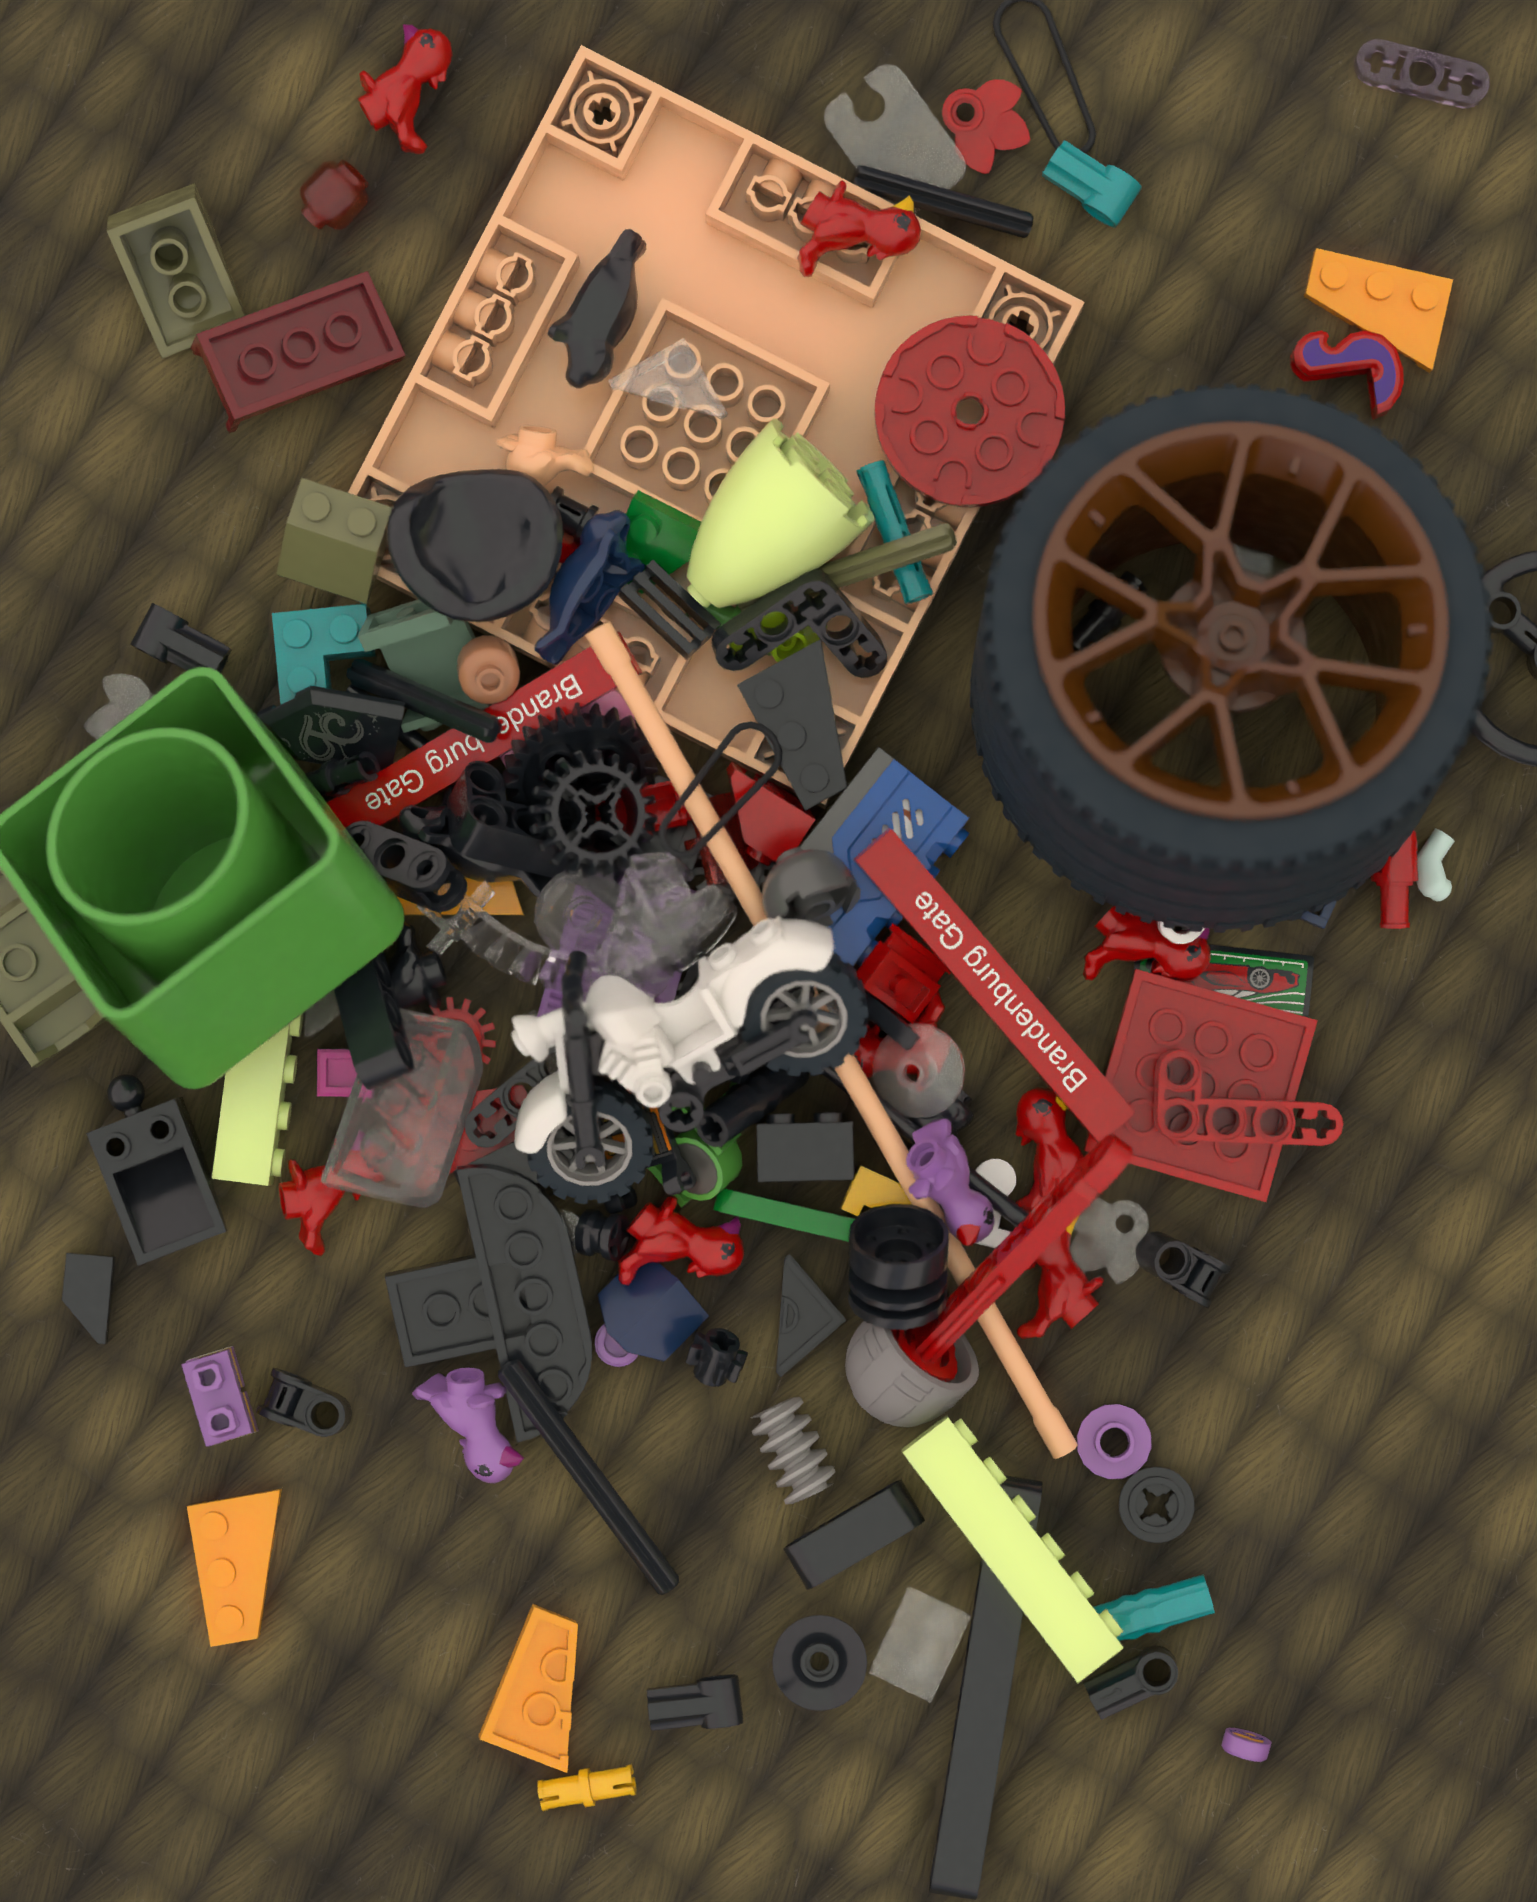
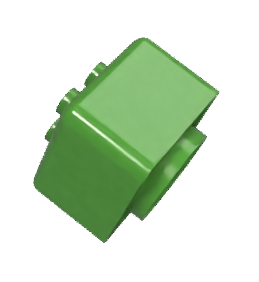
M194 668L180 675L0 815V868L98 1011L173 1082L184 1088L199 1089L218 1080L388 948L399 937L404 926L402 904L290 753L228 681L212 668Z

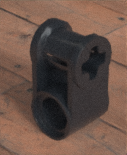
M1159 1231L1150 1232L1143 1236L1136 1248V1260L1142 1269L1171 1285L1173 1290L1208 1309L1212 1304L1209 1297L1222 1274H1228L1231 1269L1230 1266L1196 1247L1192 1248ZM1169 1248V1258L1160 1266V1256L1164 1250Z
M274 1367L271 1371V1376L274 1379L263 1405H258L256 1413L265 1418L287 1426L297 1427L321 1437L342 1432L347 1428L352 1417L351 1406L345 1397L312 1384L311 1381L301 1376ZM324 1401L331 1402L338 1409L339 1418L336 1425L332 1428L324 1427L317 1419V1408Z

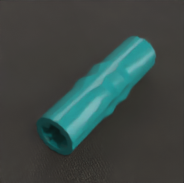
M1204 1575L1159 1588L1144 1589L1134 1595H1123L1111 1602L1093 1607L1098 1614L1107 1609L1123 1630V1633L1116 1637L1118 1641L1137 1639L1146 1633L1160 1632L1170 1626L1215 1613Z

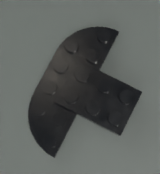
M472 1164L457 1166L458 1179L475 1254L385 1273L386 1286L405 1368L496 1349L500 1368L513 1359H519L560 1416L564 1418L586 1386L592 1361L591 1331L567 1225L552 1199L528 1178L514 1171L492 1165ZM507 1389L506 1395L517 1443L541 1435Z

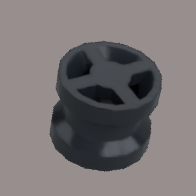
M586 1209L579 1218L575 1230V1247L577 1252L589 1257L598 1253L606 1260L619 1261L626 1252L630 1239V1234L626 1231L630 1224L628 1218L616 1213L606 1217L599 1210Z

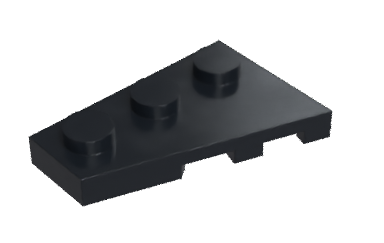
M821 639L737 684L757 723L770 729L777 737L782 750L780 765L805 810L814 807L848 787ZM764 734V736L766 737V739H767V741H768L770 747L772 748V750H773V752H774V754H775V751H774L772 742H771V741L769 740V738Z

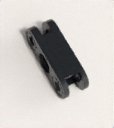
M368 821L354 822L346 827V830L357 844L364 840V843L359 846L395 896L436 912L449 911L463 900L467 892L465 876L449 862L448 857L440 849ZM450 883L449 890L443 895H438L439 889L443 885Z

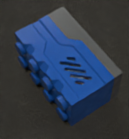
M881 748L875 751L800 846L802 850L816 849L831 852L846 864L861 889L860 899L854 908L847 914H845L842 907L832 913L830 917L833 924L828 926L832 930L833 952L840 956L842 963L846 964L849 962L852 966L855 964L858 966L862 965L865 958L878 944L875 938L884 927L889 929L892 924L898 926L903 919L900 913L853 859L885 830L891 828L935 879L940 870L934 866V863L942 853L951 858L969 835V832L963 828L969 819L965 814Z

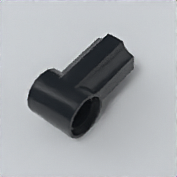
M154 603L151 604L130 643L133 647L165 664L169 661L186 671L207 667L218 671L220 674L226 666L232 651L225 644L189 627V622Z
M1154 1645L1146 1647L1139 1655L1083 1681L1096 1712L1101 1720L1153 1695H1160L1170 1691L1178 1679V1666L1176 1658L1170 1650L1163 1646ZM1162 1659L1170 1666L1168 1676L1160 1681L1148 1679L1143 1673V1668L1148 1661Z
M716 1675L697 1679L696 1683L647 1688L651 1731L701 1725L703 1729L737 1726L744 1723L738 1675Z

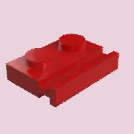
M892 924L889 930L893 933L885 943L879 941L872 952L865 958L856 972L857 978L862 980L864 988L913 1024L941 987L937 983L945 972L949 975L951 973L935 954L898 926Z

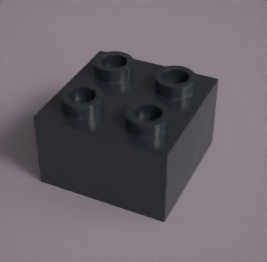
M813 1113L814 1123H795V1114H766V1124H757L758 1182L854 1180L853 1122H843L842 1113Z

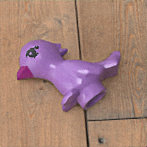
M459 1368L449 1372L446 1377L437 1373L426 1382L417 1386L412 1392V1395L417 1400L429 1401L443 1421L451 1429L466 1438L459 1440L464 1448L462 1451L468 1469L479 1480L486 1483H498L505 1480L511 1474L513 1468L520 1465L524 1459L523 1456L512 1448L507 1438L499 1432L496 1426L495 1399L503 1397L507 1392V1388L500 1382L485 1385L484 1372L480 1369Z

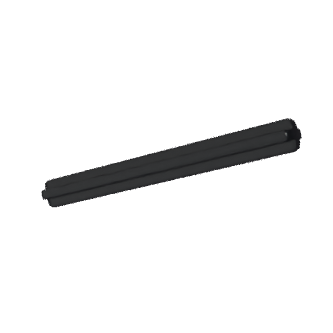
M516 1358L503 1365L498 1371L499 1379L659 1595H664L673 1590L679 1584V1576L522 1362Z

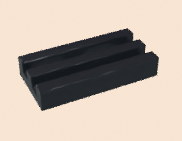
M654 560L646 566L642 573L639 572L629 585L626 584L620 590L619 597L686 660L705 644L721 626V623ZM650 580H652L655 584H657L671 599H673V600H674L688 615H690L704 630H701L686 614H684V613H683L670 599H668L653 583H651ZM640 589L672 621H675L693 638L690 643L637 594Z

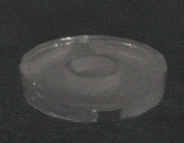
M582 866L573 876H569L565 873L566 871H563L543 887L535 904L534 923L539 937L557 955L566 958L575 950L582 951L586 955L591 953L597 955L608 949L619 938L627 921L628 910L625 908L623 888L612 877L603 878L599 869L595 878L591 880L584 879Z

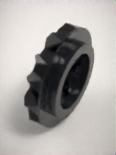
M1147 1467L1132 1474L1121 1489L1119 1513L1126 1528L1137 1538L1151 1543L1167 1542L1181 1535L1189 1526L1194 1514V1497L1190 1486L1178 1473L1169 1468ZM1144 1488L1157 1497L1163 1493L1167 1494L1170 1490L1173 1491L1167 1496L1168 1500L1164 1503V1507L1167 1510L1166 1513L1171 1518L1167 1521L1163 1516L1160 1517L1155 1512L1149 1516L1146 1514L1140 1519L1139 1516L1144 1513V1509L1148 1506V1502L1145 1499L1146 1495L1142 1492Z

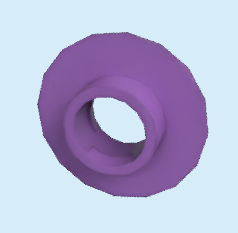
M1120 1404L1104 1405L1091 1411L1082 1421L1077 1434V1451L1083 1464L1094 1474L1107 1479H1123L1136 1473L1147 1461L1151 1450V1432L1145 1419L1134 1409ZM1118 1427L1126 1433L1129 1444L1122 1454L1110 1456L1102 1450L1100 1439L1105 1431Z

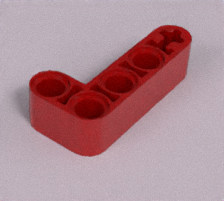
M1172 1049L1163 1053L1156 1062L1153 1119L1157 1130L1167 1138L1178 1141L1323 1146L1336 1141L1342 1133V1116L1330 1104L1318 1101L1201 1097L1202 1069L1201 1063L1195 1055L1189 1051ZM1177 1057L1186 1059L1191 1069L1190 1076L1181 1084H1173L1166 1075L1168 1063ZM1173 1105H1182L1186 1108L1189 1115L1188 1124L1180 1131H1170L1165 1125V1113ZM1221 1107H1230L1236 1115L1235 1126L1227 1133H1218L1212 1125L1213 1114ZM1276 1108L1283 1116V1126L1276 1134L1266 1135L1260 1128V1117L1266 1110ZM1299 1108L1296 1117L1300 1119H1315L1318 1111L1321 1110L1322 1117L1330 1119L1329 1128H1322L1320 1136H1317L1314 1129L1296 1127L1298 1136L1292 1137L1296 1124L1293 1109Z

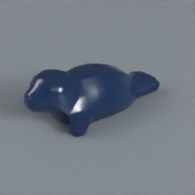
M614 510L609 513L594 515L589 519L582 529L580 546L568 556L556 573L549 598L550 630L536 642L534 647L536 653L540 654V657L550 664H559L572 645L597 624L622 587L633 580L639 572L642 573L644 571L645 565L639 559L629 557L627 553L626 540L631 522L626 513Z

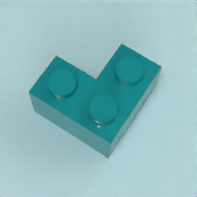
M366 604L272 613L281 704L295 698V693L311 685L332 689L329 661L375 656V650L364 651L358 638V634L367 616L371 614V610Z

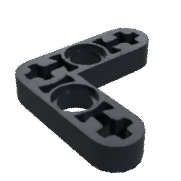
M819 569L809 571L766 594L720 626L712 637V648L718 664L724 669L738 671L749 667L808 625L844 667L856 677H872L884 669L887 663V653L880 636L831 578ZM811 588L815 592L819 591L820 594L813 598L809 594L805 595L804 592ZM791 600L794 607H798L799 610L793 612L788 601ZM777 611L786 615L784 621L775 628H767L761 625L762 618L770 612ZM844 615L851 619L849 625L841 631L833 632L826 629L828 621L835 616ZM753 627L754 632L758 637L757 639H754L752 632H748L749 628ZM857 639L864 651L867 653L872 652V655L867 658L857 655L852 643ZM734 642L736 645H742L743 647L735 651L733 648H727L726 646Z

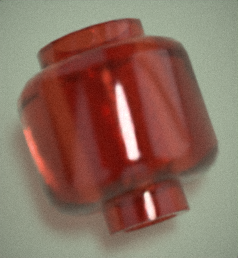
M343 159L339 163L330 160L325 161L299 189L300 197L305 204L301 212L311 224L320 230L326 225L336 230H343L368 204L369 196L366 188L369 186V183L347 161Z

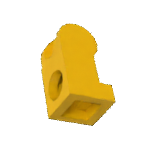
M858 1165L854 1174V1180L851 1181L840 1208L859 1216L863 1205L870 1208L889 1204L912 1205L899 1182Z

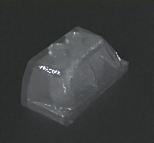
M400 1008L414 1060V1071L372 1090H368L362 1084L358 1075H356L321 1182L330 1188L404 1205L427 1208L439 1202L443 1194L465 1128V1121L470 1113L482 1077L483 1062L480 1045L472 1028L466 1022Z

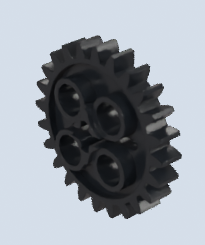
M575 703L572 714L565 715L560 707H556V719L551 721L541 714L538 715L540 727L536 730L524 726L522 730L525 741L512 739L513 754H508L504 757L507 770L503 771V778L508 801L526 806L542 805L543 802L531 794L533 788L537 786L548 788L542 781L541 774L546 770L557 774L554 762L564 758L571 764L572 753L582 751L588 761L591 751L601 750L604 764L610 755H619L620 764L618 770L621 771L622 768L631 763L636 766L635 773L630 778L633 782L646 778L648 785L655 784L653 774L658 772L655 753L641 728L635 727L633 717L629 715L620 720L618 710L615 707L610 709L604 716L601 714L599 703H594L589 713H582L580 704ZM578 777L569 785L576 791L582 789L586 793L595 796L608 783L594 777ZM561 798L558 812L559 814L570 816L568 810L562 805L564 800ZM595 805L587 809L585 808V812L589 813L585 815L586 820L596 822Z

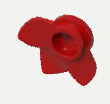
M989 80L977 90L969 88L956 90L945 100L942 108L944 123L949 130L955 133V150L957 155L970 168L987 174L990 172L994 162L995 149H1016L1030 142L1031 138L1025 121L1017 112L1012 110L1022 93V89L1006 80ZM962 103H969L974 107L975 114L970 121H963L958 116V107Z

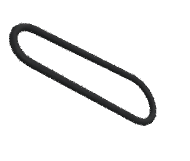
M1005 0L994 14L993 28L995 36L1051 144L1057 150L1060 143L1052 131L1000 28L1001 15L1008 6L1015 2H1031L1038 6L1045 15L1088 127V141L1085 146L1079 149L1087 153L1095 143V127L1050 10L1041 0Z
M750 721L740 723L730 730L659 826V839L667 853L681 859L693 857L776 773L781 764L782 750L777 737L770 729L760 723ZM745 729L759 730L765 734L772 742L775 751L774 762L771 768L692 849L682 852L671 847L666 837L667 826L736 734Z

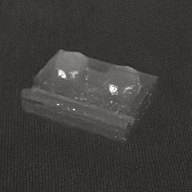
M908 1585L872 1662L869 1674L886 1680L888 1683L926 1701L932 1702L971 1618V1614Z

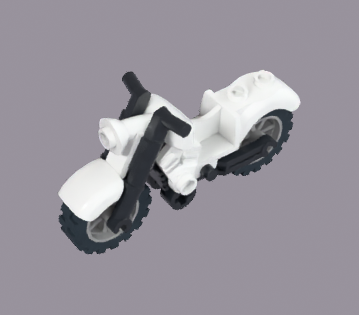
M780 916L774 920L765 919L759 922L750 932L738 939L733 945L730 943L724 944L715 949L708 958L705 956L698 960L699 978L696 984L680 999L667 1003H655L654 997H649L627 980L612 975L598 978L589 988L584 1002L582 981L587 956L582 951H572L568 956L566 969L561 980L562 1008L540 1017L517 1015L512 1019L515 1029L512 1032V1038L524 1056L531 1055L536 1061L543 1062L549 1053L548 1049L556 1046L558 1071L545 1077L524 1099L517 1117L515 1147L522 1152L528 1153L529 1167L532 1172H537L538 1182L544 1188L550 1186L553 1189V1194L559 1198L565 1199L568 1196L574 1198L575 1203L587 1204L588 1200L597 1199L598 1203L610 1201V1196L616 1194L621 1197L631 1191L630 1186L634 1182L640 1183L645 1176V1167H650L652 1162L653 1128L651 1126L650 1113L647 1108L643 1109L642 1103L648 1107L659 1106V1116L662 1123L671 1130L683 1132L695 1128L701 1122L704 1114L703 1101L709 1089L736 1076H743L765 1063L772 1070L778 1072L779 1068L787 1070V1075L800 1076L801 1072H810L811 1076L824 1073L823 1069L832 1066L833 1069L839 1067L844 1063V1057L848 1054L852 1056L860 1047L859 1039L860 1037L864 1038L867 1032L868 1007L864 984L861 979L858 980L854 967L849 962L846 964L842 963L840 956L833 952V935L830 928L807 920H783ZM814 986L826 990L818 996L814 997ZM834 999L837 1000L839 1006L838 1014L819 1009ZM818 1021L830 1024L822 1032L817 1033L815 1029L818 1026ZM608 1074L609 1078L613 1079L614 1082L613 1084L605 1082V1077L596 1075ZM691 1106V1110L687 1113L679 1109ZM604 1118H605V1119H608V1120H611V1121L607 1122L606 1124H604ZM562 1126L575 1135L554 1139L557 1130ZM621 1129L625 1136V1142L605 1137ZM575 1148V1154L571 1160L558 1151ZM604 1150L617 1153L611 1159L605 1161ZM586 1162H595V1164H586Z

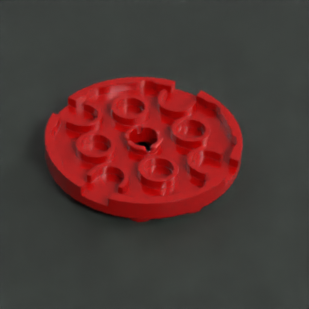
M971 315L955 316L939 320L921 328L905 340L893 353L884 368L877 388L874 411L875 428L881 449L887 461L898 476L912 489L925 497L946 505L957 507L987 506L1007 500L1022 492L1031 480H1035L1041 473L1042 467L1049 459L1052 460L1059 445L1064 425V393L1052 361L1037 342L1026 333L1008 323L1004 324ZM973 399L982 406L983 417L978 423L966 424L960 419L958 420L956 407L961 401Z

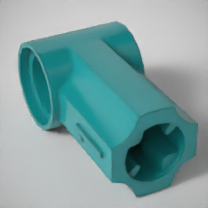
M1065 140L1057 148L1042 173V177L1082 202V207L1091 216L1113 228L1118 226L1142 189L1139 182L1125 171L1113 165L1105 167Z

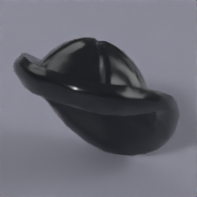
M508 469L457 471L420 481L410 486L399 496L388 518L387 542L393 565L400 578L422 603L454 620L484 622L513 615L533 603L547 589L556 573L562 553L563 523L559 508L550 493L541 483L526 473Z

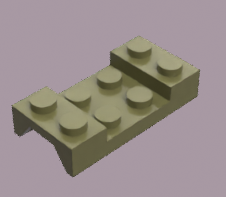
M0 868V1022L31 1067L38 1068L108 1019L95 1007Z

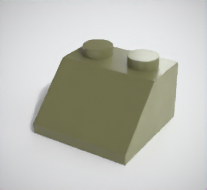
M301 478L286 522L277 575L367 605L388 545L387 527L392 507Z

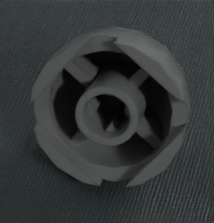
M793 848L784 852L777 858V864L770 870L763 883L762 905L767 919L774 920L780 916L783 920H807L826 927L833 924L830 917L832 913L842 907L845 914H847L859 901L861 889L846 864L831 852L816 849L802 850L801 848Z

